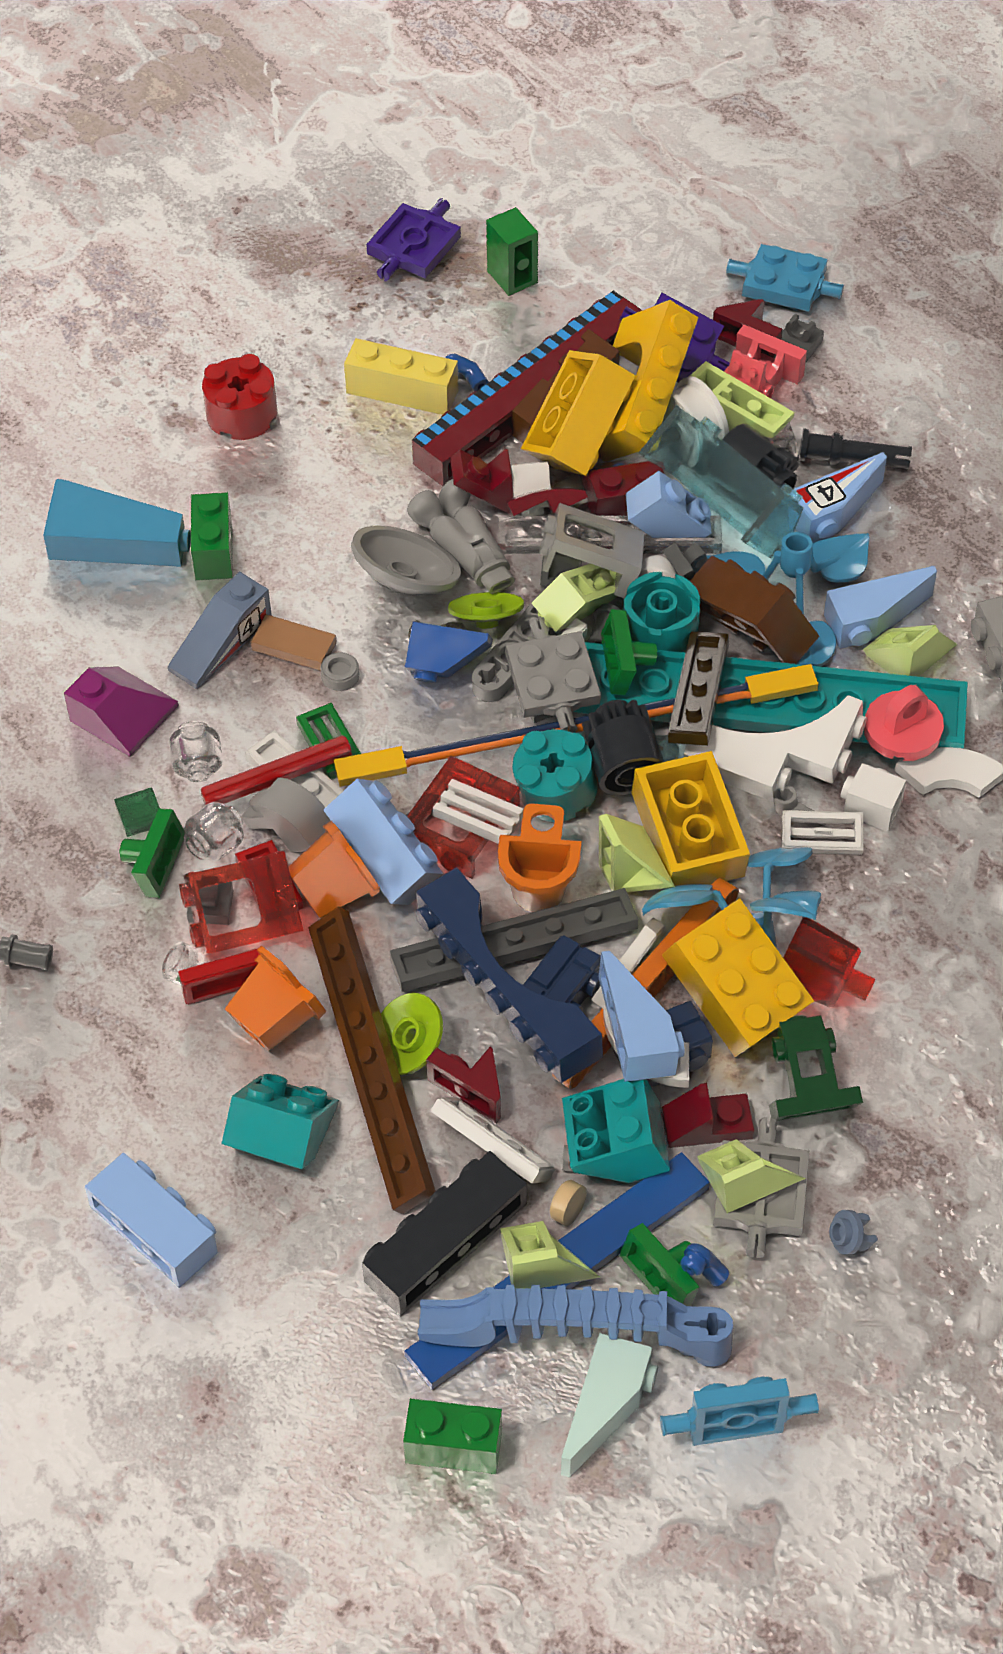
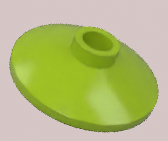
M482 592L464 595L452 600L448 604V611L451 615L463 620L476 622V627L480 629L495 628L499 625L498 620L511 617L524 608V600L520 596L503 592L494 594Z
M407 993L391 1001L381 1012L400 1075L412 1074L427 1064L426 1059L436 1047H439L443 1033L442 1014L437 1004L423 994Z

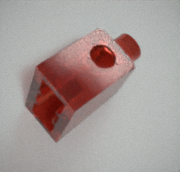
M802 918L783 958L814 1002L827 1007H834L842 991L865 1001L876 980L854 969L861 953L858 946L813 919Z

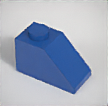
M413 622L405 668L409 672L414 673V679L436 683L437 677L449 678L492 647L493 638L488 633Z

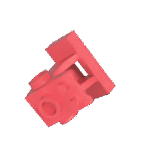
M743 325L737 333L736 349L733 350L730 364L724 372L767 397L772 398L774 388L781 378L798 385L804 377L807 350ZM761 349L776 354V358L761 353Z

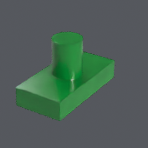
M611 609L601 631L610 693L626 695L637 672L636 665H655L657 646L655 643L631 641L626 610Z
M158 808L145 840L124 839L120 845V859L124 863H135L131 874L145 897L160 898L186 836V832L173 809Z
M643 1223L630 1229L619 1255L653 1294L659 1295L660 1291H667V1296L686 1306H692L700 1286L681 1267L684 1251L691 1243L683 1241L667 1250Z

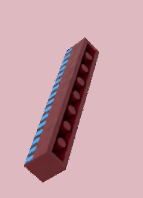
M614 290L604 298L596 300L581 315L572 318L566 326L554 335L545 338L539 346L528 354L522 355L516 363L504 372L495 375L492 381L478 391L472 392L465 401L454 409L445 412L438 421L427 429L418 432L415 438L412 439L413 465L443 487L448 481L453 479L450 457L461 449L474 457L482 459L512 436V410L542 378L549 381L561 368L558 361L565 353L568 354L569 350L577 351L584 343L581 336L588 329L613 346L622 321L619 319L625 307L628 306V308L636 312H640L642 309Z

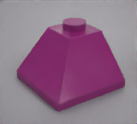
M119 666L89 667L64 692L70 722L129 757L179 706L177 700Z

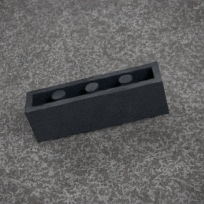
M491 1151L486 1153L480 1160H471L462 1169L459 1178L448 1188L442 1186L434 1192L424 1209L417 1215H408L398 1225L393 1236L385 1243L378 1242L368 1250L362 1262L364 1282L401 1317L527 1204V1183Z

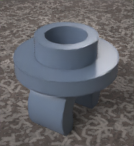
M840 1210L834 1216L829 1228V1235L835 1249L839 1253L854 1254L857 1251H866L878 1240L877 1235H866L864 1233L863 1227L870 1221L869 1215L864 1213L857 1214L853 1210Z

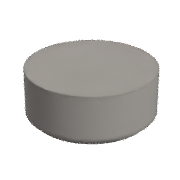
M337 652L330 654L323 660L320 666L322 682L329 689L336 691L348 690L359 680L358 661L348 653Z

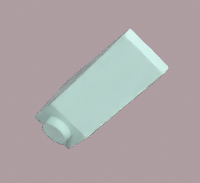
M599 1333L562 1453L561 1475L571 1477L639 1407L643 1391L652 1392L658 1366L651 1364L652 1347L620 1338L612 1340L609 1339L608 1335Z

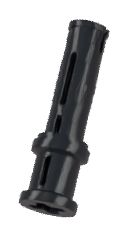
M803 428L799 461L804 462L806 458L826 460L829 462V465L835 466V464H839L840 460L858 463L883 452L887 456L886 466L909 470L910 460L895 458V456L911 457L912 446L905 447L843 439V435L834 432L833 435L810 433L809 429Z

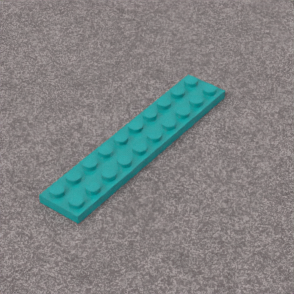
M585 642L601 699L600 704L580 707L574 712L589 714L595 712L602 704L612 700H624L628 703L636 700L638 705L676 698L686 653L657 650L655 665H636L637 672L626 695H616L610 693L603 645ZM726 657L720 689L745 683V677L802 665ZM812 666L818 681V691L751 704L750 699L720 703L716 705L712 724L721 728L767 733L787 731L804 726L826 715L847 696L863 701V716H865L869 705L880 695L892 691H900L909 685H916L929 700L937 705L943 715L944 730L937 748H964L968 682ZM672 713L650 717V720L670 722ZM864 731L860 739L853 738L852 742L869 743Z

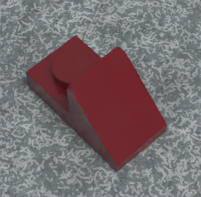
M763 299L717 307L713 312V320L724 326L718 340L736 347L737 333L743 325H747L782 340L783 329L763 321ZM761 349V353L776 358V354Z
M461 449L450 457L455 486L507 513H511L506 503L507 500L513 498L512 473L508 449L503 450L488 464L481 458L474 457Z
M490 1046L470 1069L468 1064L458 1055H448L436 1047L426 1059L428 1081L449 1095L458 1097L481 1115L497 1124L501 1119V1096L493 1048Z
M701 1083L662 1106L668 1148L721 1143L723 1140H749L754 1137V1126L747 1093L709 1097L707 1083Z

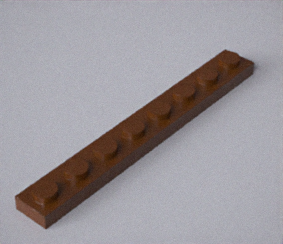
M338 906L309 926L308 929L392 1209L398 1213L405 1214L429 1199L436 1190L350 913Z

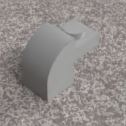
M277 778L269 789L255 794L249 802L250 807L241 816V819L249 829H273L290 852H305L326 832L323 826L331 821L324 812L325 806L315 795L300 784L286 778Z

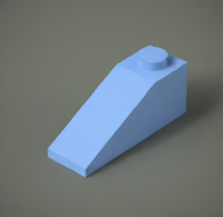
M935 566L827 591L824 617L834 631L839 649L850 646H862L874 641L887 629H891L933 595L937 570Z
M610 951L601 952L598 977L624 1081L676 1075L678 1058L684 1057V1041L681 1032H674L669 1013Z

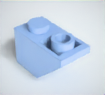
M657 471L626 493L628 521L652 538L707 537L712 534L711 510L708 504L702 498H697L684 489L677 480L670 479L661 471Z

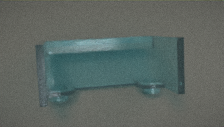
M676 405L640 450L639 454L669 472L697 497L702 498L711 509L743 535L740 540L746 545L773 560L774 552L781 551L783 537L795 532L804 509L799 503L803 496L787 483L779 487L718 435L722 429L705 416L699 421Z

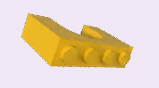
M671 300L622 318L613 346L620 350V356L639 366V369L631 384L632 392L625 403L621 404L615 416L616 422L612 432L604 438L598 450L599 458L605 462L654 447L699 318Z

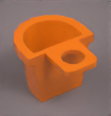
M526 805L523 810L520 836L500 835L499 871L506 882L510 884L516 903L529 912L558 906L563 900L568 883L576 876L580 864L582 841L561 840L564 810L557 805ZM538 815H547L554 820V826L547 831H539L532 827L531 821Z
M332 820L323 826L326 832L286 868V871L319 918L330 913L338 906L342 907L367 893L373 897L380 892L379 885Z
M260 946L257 949L260 955L255 959L258 965L225 1007V1010L246 1033L263 1048L270 1051L312 1017L319 1020L326 1013V1009L314 994L301 985L282 961L266 948Z

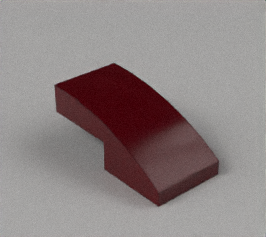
M549 488L519 495L507 500L506 503L513 516L547 501L551 512L556 513L559 503L571 506L588 498L583 489Z

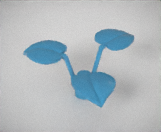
M789 533L783 537L781 551L774 552V559L766 571L762 560L748 552L733 551L717 555H706V557L709 559L711 556H714L725 562L731 559L738 563L746 572L751 574L752 571H756L767 580H769L780 563V567L785 575L796 578V605L804 614L803 576L809 569L813 573L820 571L826 580L838 583L858 579L865 572L868 563L869 534L837 536L819 540L812 544L811 538L804 533ZM811 621L810 624L818 633L819 638L797 664L823 666L834 655L836 637L834 631L827 623Z
M811 847L769 849L752 854L749 857L748 867H764L763 899L750 903V909L752 911H763L752 913V915L776 948L777 943L772 912L798 915L816 920L818 907L822 899L819 891L783 892L771 898V872L776 866H792L807 860L813 853ZM684 884L664 889L653 895L643 906L642 913L644 916L650 910L656 908L692 906L709 900L716 901L721 910L728 905L721 892L713 890L710 884Z

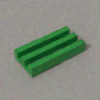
M332 703L296 716L297 726L309 747L320 743L309 721L314 723L324 742L333 739L321 718L326 715L337 735H343L347 738L351 746V756L361 754ZM334 763L322 767L325 775L331 780L336 778Z

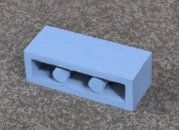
M357 778L324 809V812L338 827L349 845L361 858L391 904L410 905L416 899L415 891L443 875V872L436 864L438 861L437 856L430 847L418 840L413 833L415 830L413 823L405 814L396 810L390 801L392 799L391 793L381 782Z
M123 1152L84 1186L89 1205L180 1288L218 1253L214 1236L216 1230L204 1215L198 1213L194 1216L185 1208V1201L172 1187L164 1189L156 1182V1176L147 1164L141 1160L135 1163Z

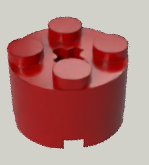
M244 354L241 357L226 359L210 364L205 368L202 390L206 419L210 428L219 435H221V432L231 434V439L236 440L252 439L264 434L270 428L271 421L277 417L275 382L271 370L261 363L259 357L254 354Z

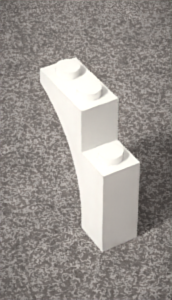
M847 696L838 706L819 719L804 726L781 732L744 733L712 725L708 746L688 744L684 757L712 751L725 784L770 801H774L778 790L784 791L785 786H788L792 769L833 784L837 773L844 774L849 765L852 751L848 749L853 738L860 739L864 731L867 717L863 716V701Z

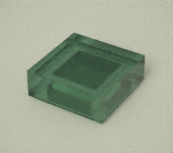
M152 787L114 799L116 810L127 837L150 830L158 808H160Z

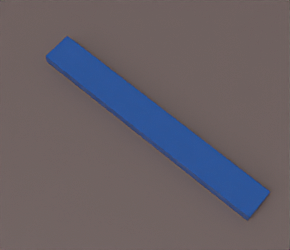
M681 1152L669 1160L670 1171L644 1178L558 1241L591 1270L596 1272L620 1254L630 1229L643 1223L651 1232L709 1190L710 1182ZM510 1276L496 1284L494 1289H505L506 1285H511ZM582 1281L561 1285H565L566 1289H572ZM560 1285L549 1286L540 1289H557V1286ZM496 1326L494 1340L487 1345L478 1347L450 1346L418 1340L404 1350L405 1358L430 1389L433 1390L508 1336L507 1327Z

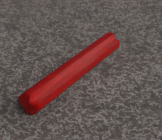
M341 735L201 788L203 802L208 809H212L271 787L277 778L290 780L334 763V759L351 756V746L347 738Z

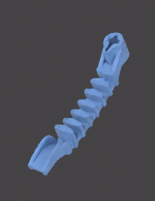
M506 1285L505 1289L486 1287L480 1293L464 1299L420 1300L421 1310L418 1337L421 1341L462 1347L484 1346L494 1340L496 1326L507 1327L510 1343H518L523 1328L522 1325L531 1326L533 1339H541L545 1326H557L558 1336L566 1337L569 1326L582 1327L584 1338H591L594 1328H607L609 1339L617 1340L620 1329L632 1330L634 1342H642L644 1331L657 1332L659 1346H669L679 1350L680 1354L693 1356L698 1363L704 1366H720L728 1361L732 1353L733 1320L725 1310L718 1307L686 1306L667 1296V1291H660L659 1295L643 1294V1291L635 1289L634 1293L618 1292L617 1288H610L609 1291H595L591 1289V1286H584L583 1290L566 1289L565 1285L557 1286V1289H540V1285H532L531 1289L515 1288L514 1285Z

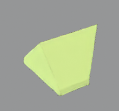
M936 625L887 629L865 647L863 651L868 658L890 674L919 677L957 644L939 632Z
M609 814L599 816V867L611 891L625 888L627 892L675 887L644 826Z
M737 1139L697 1156L726 1213L806 1179L761 1158Z
M544 1221L500 1228L511 1285H514L515 1288L531 1289L532 1285H540V1288L600 1278L548 1232Z

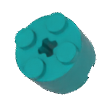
M651 572L636 578L630 583L623 603V610H626L631 641L655 643L657 650L686 653L690 633L698 632L700 595L697 588L688 579L675 574V578L662 576L663 572Z
M560 729L541 732L531 731L524 736L522 744L514 755L512 764L514 778L522 803L525 806L528 804L560 806L564 810V821L576 817L575 813L585 806L587 809L596 797L598 781L591 752L584 737L579 733ZM547 815L536 816L540 820L554 822Z

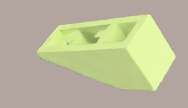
M707 361L690 375L703 381L715 394L726 415L729 431L745 423L764 436L774 438L794 418L795 412Z
M587 564L563 572L532 604L538 610V616L544 617L546 626L553 628L555 632L566 629L576 618L581 621L602 604H607L618 597L614 595L616 572L593 564Z

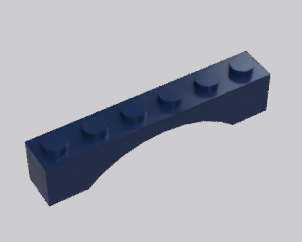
M457 867L415 891L418 905L415 915L421 927L426 932L432 930L438 937V943L444 954L449 959L455 958L460 963L462 972L471 986L475 987L478 985L482 989L492 1011L496 1015L501 1013L509 1021V1027L515 1038L521 1044L527 1042L533 1050L538 1065L544 1072L548 1073L551 1071L560 1083H563L603 1058L602 1034L577 1005L556 1001L530 990L511 977L498 964L489 951L481 932L483 917L480 893Z

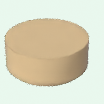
M573 1180L565 1181L558 1188L550 1205L551 1219L564 1226L571 1225L584 1205L587 1194L586 1187Z

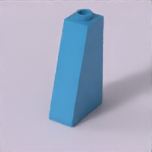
M64 479L55 480L43 534L48 560L181 567L183 553L189 552L191 547V531L184 527L183 514Z

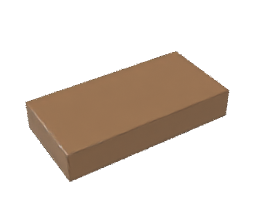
M266 614L251 640L252 651L320 670L323 660L332 653L337 641L335 634Z

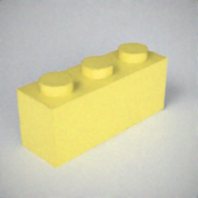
M356 338L344 362L347 394L443 415L448 410H451L459 391L457 360Z

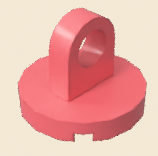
M909 685L900 691H892L880 695L869 705L865 717H867L864 728L866 739L874 750L890 759H893V756L903 758V761H915L927 757L938 747L944 730L943 715L937 705L929 700L916 685Z

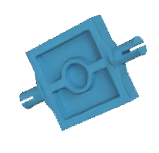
M761 244L756 257L751 262L745 263L729 259L726 273L746 277L742 296L752 299H763L765 302L804 311H810L813 301L821 294L841 299L844 284L824 281L828 259L809 253L782 249L778 246Z
M763 1376L751 1379L743 1385L729 1387L723 1383L707 1385L700 1391L693 1393L692 1408L687 1410V1413L660 1416V1426L663 1436L690 1432L692 1445L696 1446L783 1433L784 1424L792 1416L817 1414L819 1412V1405L815 1393L790 1397L786 1378L773 1380L771 1377Z

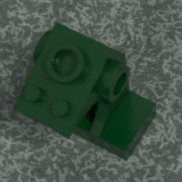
M799 1015L791 1017L784 1022H779L777 1037H772L771 1039L772 1051L776 1063L784 1062L790 1098L775 1100L769 1105L771 1118L776 1121L856 1108L863 1103L860 1086L838 1089L831 1054L836 1053L835 1035L831 1027L825 1028L821 1015L813 1017ZM815 1051L822 1075L801 1078L797 1053Z

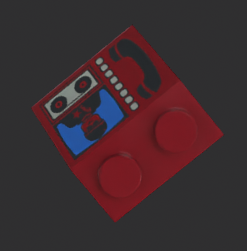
M641 456L595 464L591 470H588L586 476L580 475L584 490L588 496L589 512L617 523L629 522L626 493L657 471H661L664 474L660 459Z

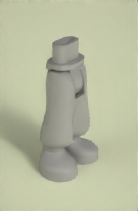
M451 479L442 487L439 499L431 490L421 491L416 494L408 504L407 512L410 518L419 525L429 528L432 539L457 560L478 586L484 585L489 593L494 594L510 587L514 583L515 578L509 572L510 564L489 531L481 513L474 506H467L471 497L470 493L455 486L453 479Z

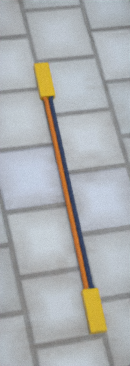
M812 664L745 677V683L720 689L717 704L740 699H750L751 704L818 691V681ZM675 698L645 704L649 717L672 713ZM588 715L574 718L575 725L577 726L576 732L584 731L582 722L589 720ZM557 721L413 751H403L402 746L334 759L339 787L352 784L357 778L377 780L406 774L407 768L412 765L521 744L524 736L531 731L541 732L560 729Z

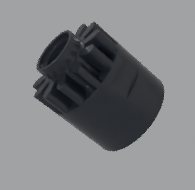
M744 423L733 428L721 440L711 458L709 473L714 479L761 511L764 508L769 510L773 501L778 504L787 499L788 491L794 489L796 485L797 474L794 471L799 467V463L796 462L797 457L781 446L772 444L769 438Z
M612 700L599 706L595 712L589 713V720L582 722V727L601 790L612 795L632 794L635 769L662 763L664 759L646 705L638 706L636 700H632L629 703L624 700Z

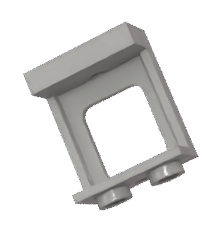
M559 503L554 516L548 514L542 529L541 536H543V540L539 550V554L544 556L542 571H549L555 553L558 552L616 572L614 595L625 598L630 583L638 578L642 569L644 531ZM565 520L613 536L612 549H606L568 536L564 533Z

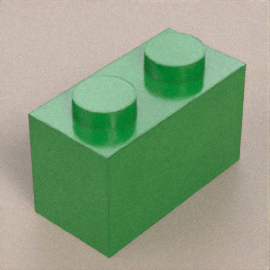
M517 207L487 219V272L508 296L537 284L538 231Z
M228 492L191 494V555L195 580L233 578L232 518Z
M410 1398L403 1439L405 1464L497 1474L502 1437V1409Z

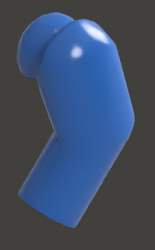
M456 353L446 356L448 359L458 361V372L466 378L473 391H478L489 383L477 363Z
M692 1243L685 1249L684 1257L681 1260V1267L689 1275L699 1276L702 1274L715 1287L727 1280L729 1270L712 1251L697 1243Z

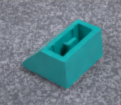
M260 1075L232 1095L221 1144L303 1169L316 1158L338 1107L339 1099L327 1096V1092L318 1087L304 1086L300 1088L287 1084V1079L279 1075Z
M624 1079L562 1098L570 1168L574 1173L631 1183L670 1171L660 1101L646 1079L626 1082Z

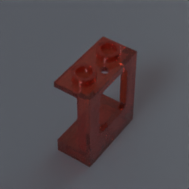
M450 756L407 817L415 827L413 833L418 840L430 847L436 854L437 863L441 864L448 871L457 867L463 875L473 879L475 876V859L488 842V839L470 832L463 841L457 842L426 828L423 825L424 821L433 810L436 802H439L441 799L440 796L443 791L448 790V784L451 779L520 807V787L456 757ZM484 821L485 823L490 824L494 827L498 828L499 826L490 821Z
M285 851L199 872H189L183 876L185 883L179 884L184 908L191 907L194 923L189 924L191 941L194 949L201 948L202 956L304 931ZM239 879L250 880L254 888L260 913L259 924L216 936L209 935L199 890Z

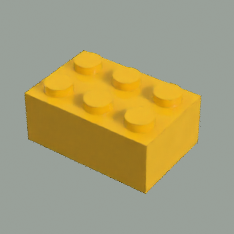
M569 350L521 450L541 461H547L555 469L586 476L588 470H591L597 463L599 458L598 450L604 438L612 432L616 422L615 416L621 404L625 403L632 392L631 384L636 375L601 354Z
M712 751L635 769L631 793L642 824L674 886L684 884L711 885L718 878L729 881L745 877L750 852Z
M740 898L675 942L662 954V957L734 1057H737L778 1028L779 1022L788 1020L814 1002L813 998Z

